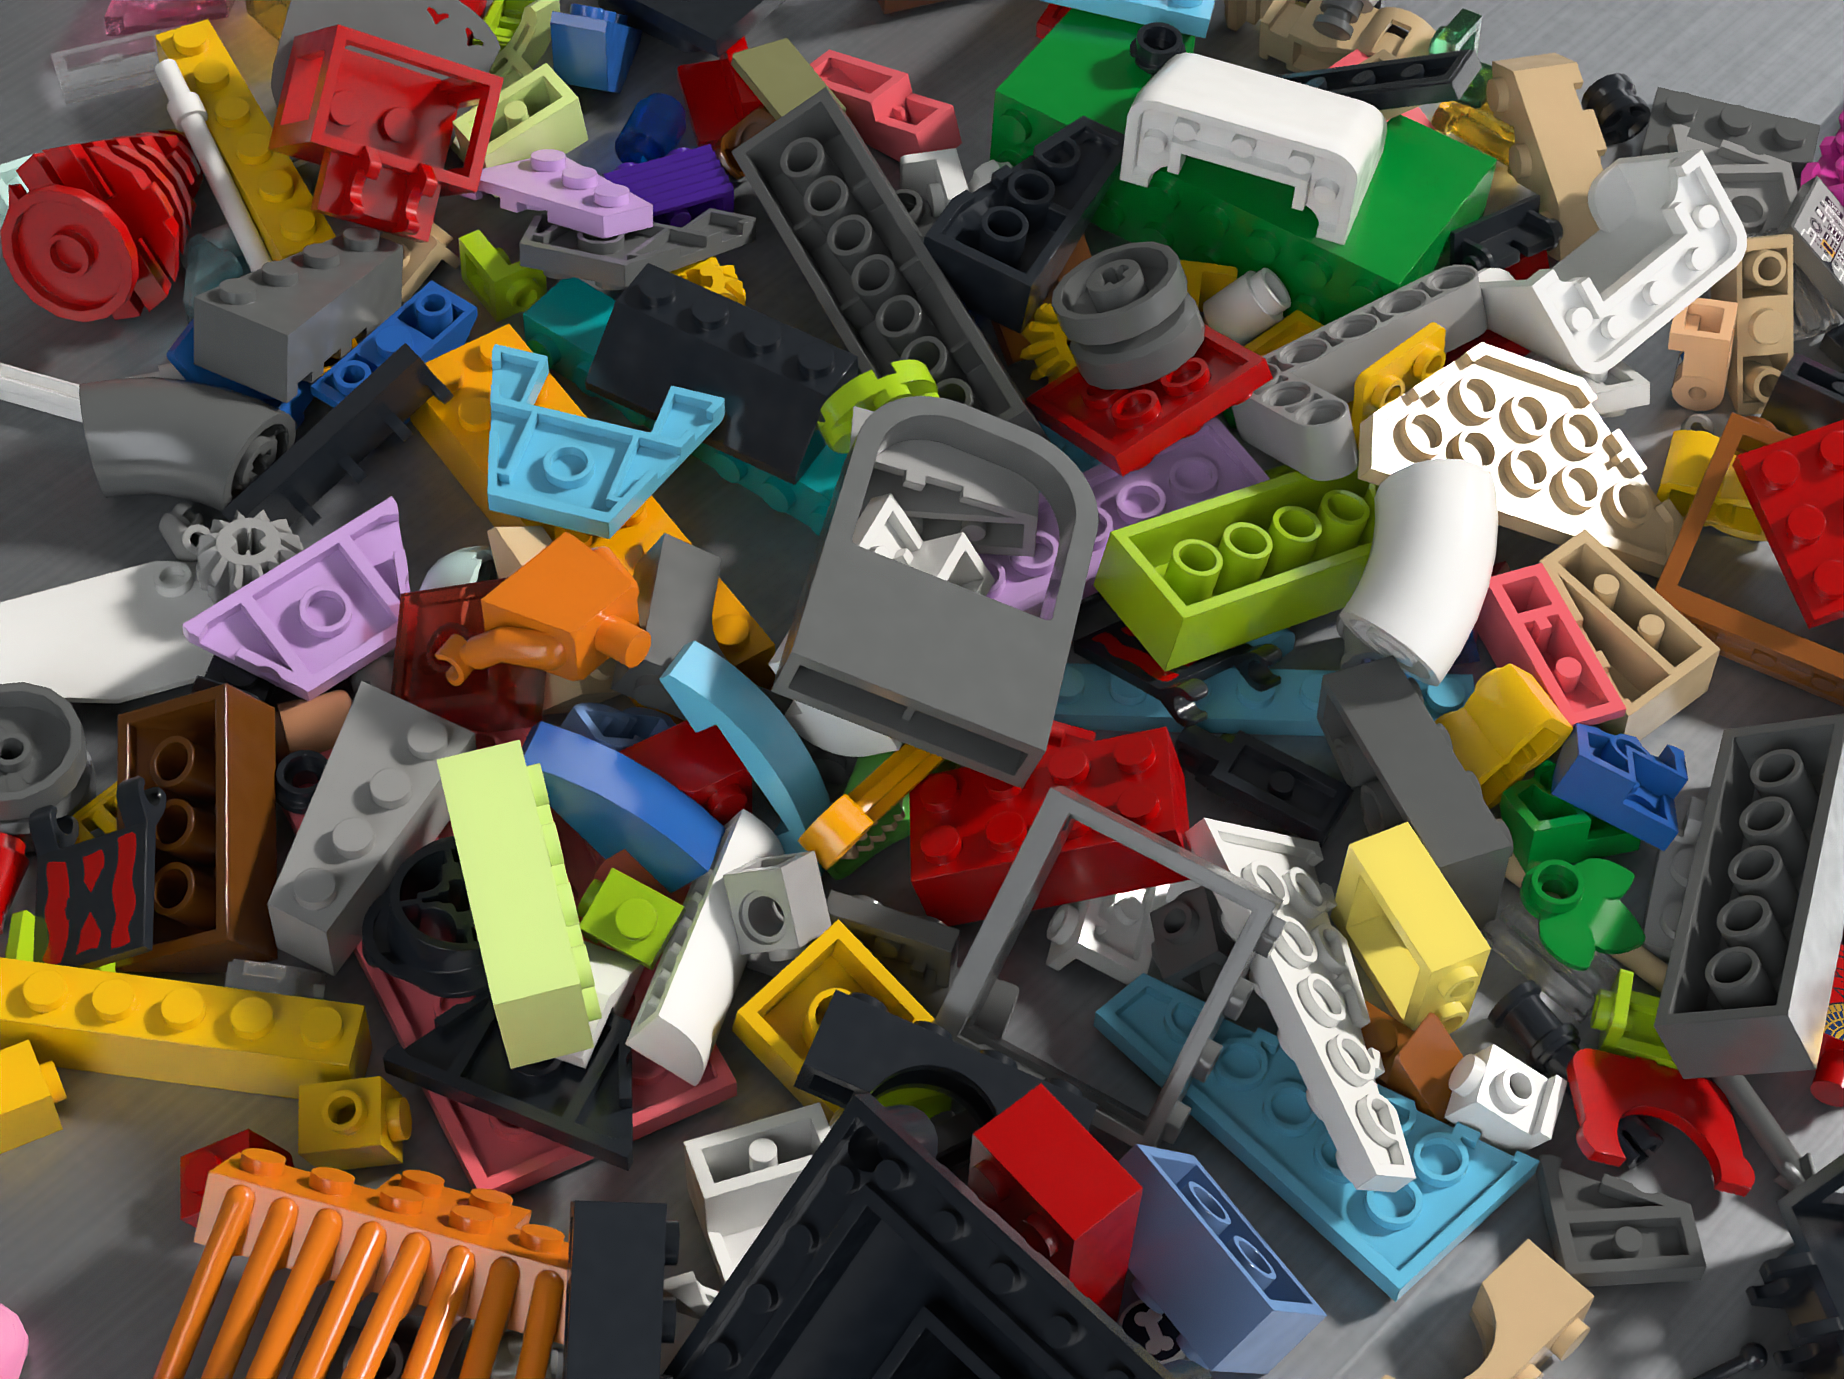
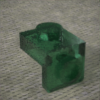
M1462 8L1447 26L1442 25L1436 30L1429 46V55L1467 49L1475 50L1478 55L1483 16ZM1480 61L1481 69L1461 98L1455 102L1475 109L1481 108L1487 101L1486 88L1488 80L1492 78V66Z

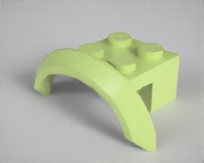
M537 0L524 7L521 22L512 39L498 53L489 71L490 74L503 77L504 80L483 168L529 159L534 151L542 149H554L567 154L589 140L579 98L547 63L533 70L551 41L552 11L560 12L559 0ZM478 105L472 106L470 111L452 121L456 137L450 148L463 162H465Z

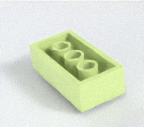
M520 740L437 759L491 998L510 1068L594 1048L589 1022L602 1019L586 945L583 942L571 885L567 878L556 825L553 822L540 763L526 766Z

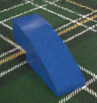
M542 721L531 728L522 746L526 766L540 763L550 807L605 860L625 849L670 893L709 872L726 828L695 800L648 768L620 752L580 734Z

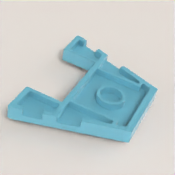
M495 344L492 349V385L490 395L491 428L489 431L487 487L489 510L610 539L722 422L725 415V398L671 386L652 431L636 430L534 405L549 374L548 356Z

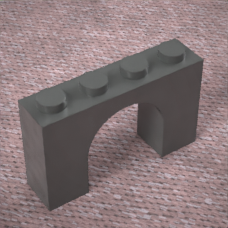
M664 533L637 562L633 578L639 587L637 599L639 625L641 629L650 633L651 646L645 659L634 668H629L616 661L611 685L612 690L635 699L645 707L659 709L682 720H687L659 678L683 646L692 641L702 644L728 661L717 643L712 625L713 605L722 558ZM756 685L785 715L793 699ZM798 734L810 753L823 781L840 786L852 775L858 757L828 752L813 745Z

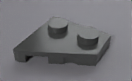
M1551 1154L1539 1156L1538 1160L1540 1162L1536 1170V1176L1555 1262L1582 1286L1701 1280L1707 1266L1691 1204L1658 1192L1653 1194L1642 1192L1634 1187L1632 1183L1605 1173L1601 1182L1560 1168L1563 1158Z

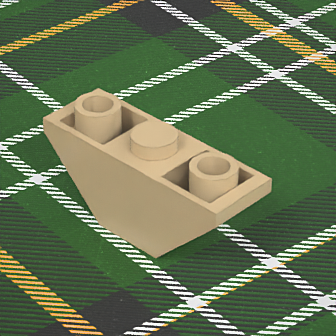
M1791 234L1748 237L1743 259L1734 269L1715 283L1710 290L1711 299L1738 303L1731 363L1728 370L1726 387L1736 413L1739 415L1761 414L1781 372L1794 355L1793 235Z

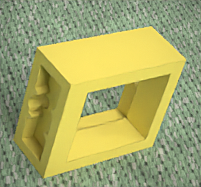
M1408 822L1349 844L1335 897L1337 906L1332 909L1330 918L1340 933L1347 939L1349 948L1393 1018L1415 1031L1425 1017L1432 1012L1440 1019L1449 1034L1456 1031L1469 1017L1491 950L1489 944Z

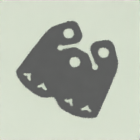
M291 0L273 63L271 89L276 107L278 108L295 36L337 24L489 73L501 47L497 37L487 23L459 0ZM427 8H433L437 14L446 13L449 17L435 24ZM466 28L472 31L474 39H479L483 42L482 46L467 45ZM345 46V49L441 80L451 78L355 46ZM472 106L459 108L456 119L470 111ZM454 128L450 140L449 149L456 137Z

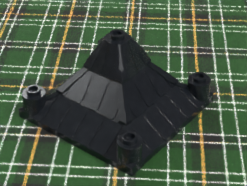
M870 1093L853 1096L662 1374L672 1375L673 1379H1214L1206 1368L1194 1361L1178 1359L1161 1364L1139 1343L1133 1341L1124 1332L1123 1328L1089 1297H1085L1064 1274L1041 1253L1036 1252L1027 1244L1017 1231L994 1210L988 1208L980 1201L977 1195L947 1167L941 1165L935 1159L938 1149V1137L934 1124L924 1112L908 1105L884 1107Z

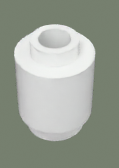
M1263 268L1257 273L1248 271L1203 303L1204 317H1202V320L1206 326L1244 346L1282 320L1283 311L1291 306V299L1282 281L1270 269Z

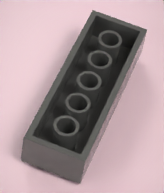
M1844 714L1732 728L1723 731L1654 1022L1658 1035L1683 1079L1816 1070L1844 929Z

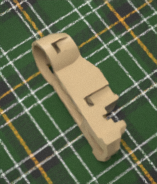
M1224 0L1227 28L1237 31L1245 22L1256 25L1258 20L1261 19L1259 57L1266 60L1270 56L1286 63V69L1295 73L1327 69L1356 49L1368 57L1385 49L1399 59L1445 53V46L1438 33L1424 19L1401 8L1385 7L1377 9L1374 7L1372 12L1360 13L1358 21L1353 24L1350 23L1354 29L1350 40L1340 41L1319 33L1313 27L1316 16L1324 14L1320 9L1322 0H1310L1306 8L1295 4V0ZM1393 24L1408 30L1409 33L1403 39L1386 31Z

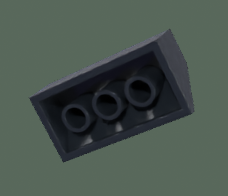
M647 263L615 301L585 384L587 390L654 421L657 420L671 386L725 398V415L722 422L702 443L796 485L827 445L818 428L817 421L825 423L820 410L833 393L858 376V356Z

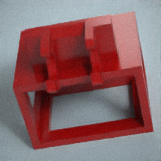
M339 24L294 37L268 150L321 165L311 211L419 243L428 242L439 197L475 193L478 190L504 78ZM345 46H355L451 78L441 80L345 49ZM478 105L464 167L444 170L454 128L452 121L456 119L458 109Z

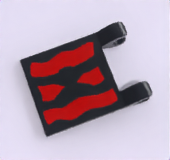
M1122 620L1074 641V653L1161 701L1173 719L1183 727H1191L1208 718V713L1200 710L1194 702L1208 695V687L1203 680L1233 666L1236 667L1246 682L1257 691H1266L1281 684V677L1274 675L1268 668V666L1282 660L1281 649L1273 644L1251 646L1248 643H1244L1164 671Z
M140 776L121 782L117 786L116 798L125 828L77 844L75 842L79 835V823L75 817L66 815L56 819L58 810L53 805L39 808L30 814L29 829L38 856L33 962L94 969L153 951L156 825L166 808V794L161 788L152 787L144 790L145 780Z

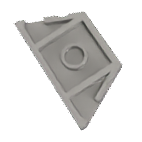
M1672 124L1667 137L1670 153L1703 150L1738 214L1747 238L1776 235L1798 193L1791 163L1766 154L1757 155L1751 153L1744 146L1724 139L1720 148L1687 137L1690 127ZM1793 260V273L1801 269ZM1712 287L1704 292L1700 298L1711 299L1710 290Z

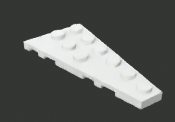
M1203 818L1185 832L1195 855L1284 900L1276 915L1286 921L1284 930L1268 959L1256 954L1250 966L1249 980L1255 984L1253 988L1255 992L1267 1003L1279 1028L1277 1031L1278 1041L1284 1052L1295 1062L1307 1087L1306 1098L1310 1108L1324 1122L1337 1149L1335 1158L1339 1169L1353 1183L1356 1190L1397 1192L1416 1179L1397 1110L1386 1098L1379 1094L1375 1081L1377 1077L1385 1072L1380 1052L1372 1047L1367 1050L1361 1028L1371 1021L1347 939L1330 924L1328 912L1336 907L1337 904L1332 887L1324 882L1319 885L1314 867L1324 860L1319 842ZM1213 891L1223 912L1221 915L1222 924L1228 935L1236 942L1252 911Z

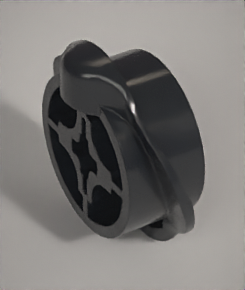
M450 836L440 838L423 846L401 864L393 877L392 883L372 903L365 914L362 925V953L369 966L379 968L389 975L409 982L429 994L443 998H466L489 990V985L455 838Z

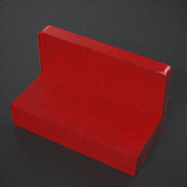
M745 36L719 57V60L684 64L677 67V77L697 147L711 144V147H713L728 130L754 109L763 105L731 65L734 53L748 49Z

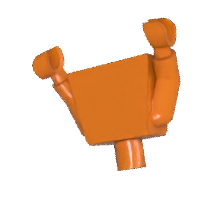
M565 532L481 599L484 633L476 635L468 641L458 634H452L435 653V657L438 660H446L452 664L446 672V678L454 686L461 685L475 668L484 669L499 663L543 670L570 681L584 680L609 658L629 668L638 666L649 652L651 636L650 633L640 628L637 602L639 587L636 580L608 547L589 548L574 535Z

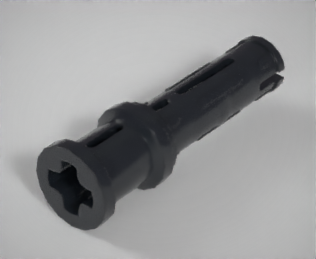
M1528 980L1506 994L1491 1010L1488 1020L1495 1028L1504 1027L1528 1054L1525 1062L1530 1068L1538 1071L1540 1074L1548 1072L1552 1077L1558 1075L1566 1080L1565 1093L1572 1099L1566 1068L1576 1052L1581 1050L1579 1047L1581 1038L1578 1036L1579 1031L1572 1023L1563 1024L1539 997L1542 990L1534 980ZM1630 1115L1619 1120L1617 1128L1619 1144L1627 1158L1625 1164L1632 1169L1649 1158L1644 1151L1650 1149L1655 1153L1663 1144L1664 1139L1659 1134H1656L1640 1115Z

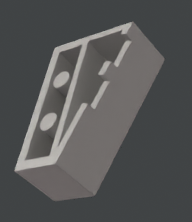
M856 406L853 407L850 448L865 420L874 411ZM930 440L900 442L886 448L877 455L859 517L871 498L892 493L923 541L964 532L977 553L1034 557L1039 490L1024 477L949 445Z

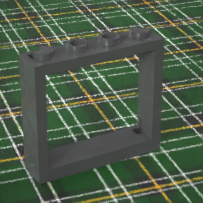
M1064 786L1051 787L933 1023L947 1030L952 1035L953 1041L978 1052L982 1049L1000 1052L1014 1060L1018 1066L1017 1069L1042 1080L1057 1078L1076 1086L1082 1092L1083 1098L1098 1104L1091 1124L1131 1146L1140 1144L1155 1148L1160 1146L1162 1140L1173 1145L1192 1110L1191 1107L1181 1103L1191 1082L1195 1078L1205 1083L1222 1052L1223 1045L1213 1041L1224 1017L1226 1016L1236 1021L1253 991L1255 984L1245 979V976L1256 954L1268 959L1284 930L1286 921L1276 916L1284 900ZM1076 820L1252 911L1148 1117L975 1024Z

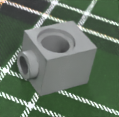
M815 850L756 858L723 875L741 955L768 952L770 961L794 959L809 946L808 943L817 939L831 926ZM775 901L781 907L784 917L778 912Z

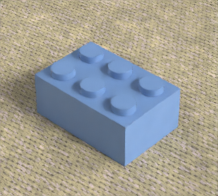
M1135 1144L1118 1161L1143 1187L1128 1263L1129 1270L1136 1277L1131 1283L1135 1293L1154 1312L1166 1314L1181 1333L1176 1338L1180 1349L1191 1361L1211 1371L1268 1374L1327 1316L1326 1313L1194 1155Z

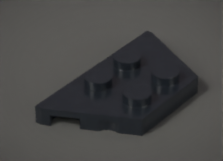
M489 989L476 995L469 1002L456 1004L434 1019L435 1029L405 1049L397 1043L388 1049L383 1057L385 1073L626 1171H629L633 1164L632 1048L625 1044L632 1029L631 1021L613 1013L609 1014L586 1069L556 1058L511 1069Z

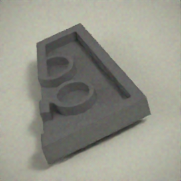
M1658 87L1640 156L1670 153L1667 137L1672 124H1681L1690 127L1687 137L1720 148L1724 139L1744 146L1751 153L1757 155L1766 154L1789 162L1792 165L1794 178H1801V172L1807 163L1813 162L1820 125L1746 108L1741 105L1703 98L1686 92Z

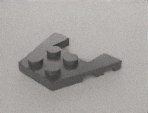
M709 208L684 227L653 222V227L603 239L549 223L547 211L544 210L541 211V216L533 217L519 243L520 266L543 270V274L549 278L568 279L576 277L595 281V285L601 289L621 290L630 285L647 263L671 272L755 241L756 217Z

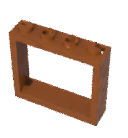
M1732 412L1654 590L1720 648V656L1844 707V654L1678 586L1733 456L1793 437L1777 430L1771 422L1757 416L1744 417Z

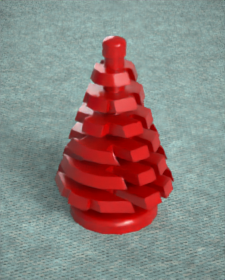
M177 129L158 130L159 133L143 132L137 133L136 136H120L113 139L42 150L43 153L33 154L16 170L29 192H26L22 184L8 185L9 209L0 230L2 255L14 281L34 303L57 317L79 322H89L105 319L110 315L115 320L139 317L144 305L148 312H150L168 296L172 285L168 278L171 276L173 281H176L180 261L179 250L183 255L186 238L189 233L186 225L188 224L191 228V220L197 206L193 199L201 186L204 173L184 132Z

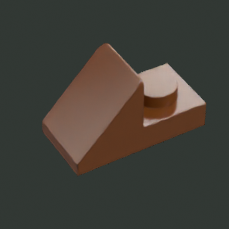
M1365 1001L1371 1021L1361 1028L1367 1050L1372 1047L1380 1052L1385 1072L1375 1079L1376 1083L1415 1101L1418 1111L1448 1125L1450 1121L1444 1117L1452 1094V1090L1449 1088V1079L1455 1066L1463 1058V1055L1440 1019L1430 1012L1418 1028L1413 1031L1370 1002Z

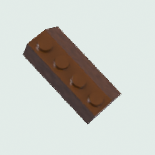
M226 683L119 714L117 786L127 779L140 776L145 780L144 790L159 787L166 794V808L156 825L153 951L117 961L116 968L122 971L226 973L278 960V948L267 906L277 882L275 708ZM117 803V830L124 829L125 826Z

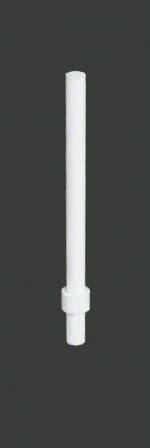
M173 59L163 60L156 65L155 72L169 99L167 111L176 129L185 133L251 272L259 270L265 263L272 261L205 123L208 119V113L199 95L195 92H190L176 61Z

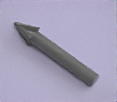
M1744 1075L1712 1077L1780 1173L1773 1180L1790 1192L1816 1173L1811 1153H1806L1803 1157L1799 1154Z

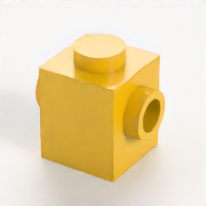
M382 1076L299 1085L298 1155L315 1168L329 1167L339 1170L403 1163V1140H408L412 1132L411 1110L407 1099Z

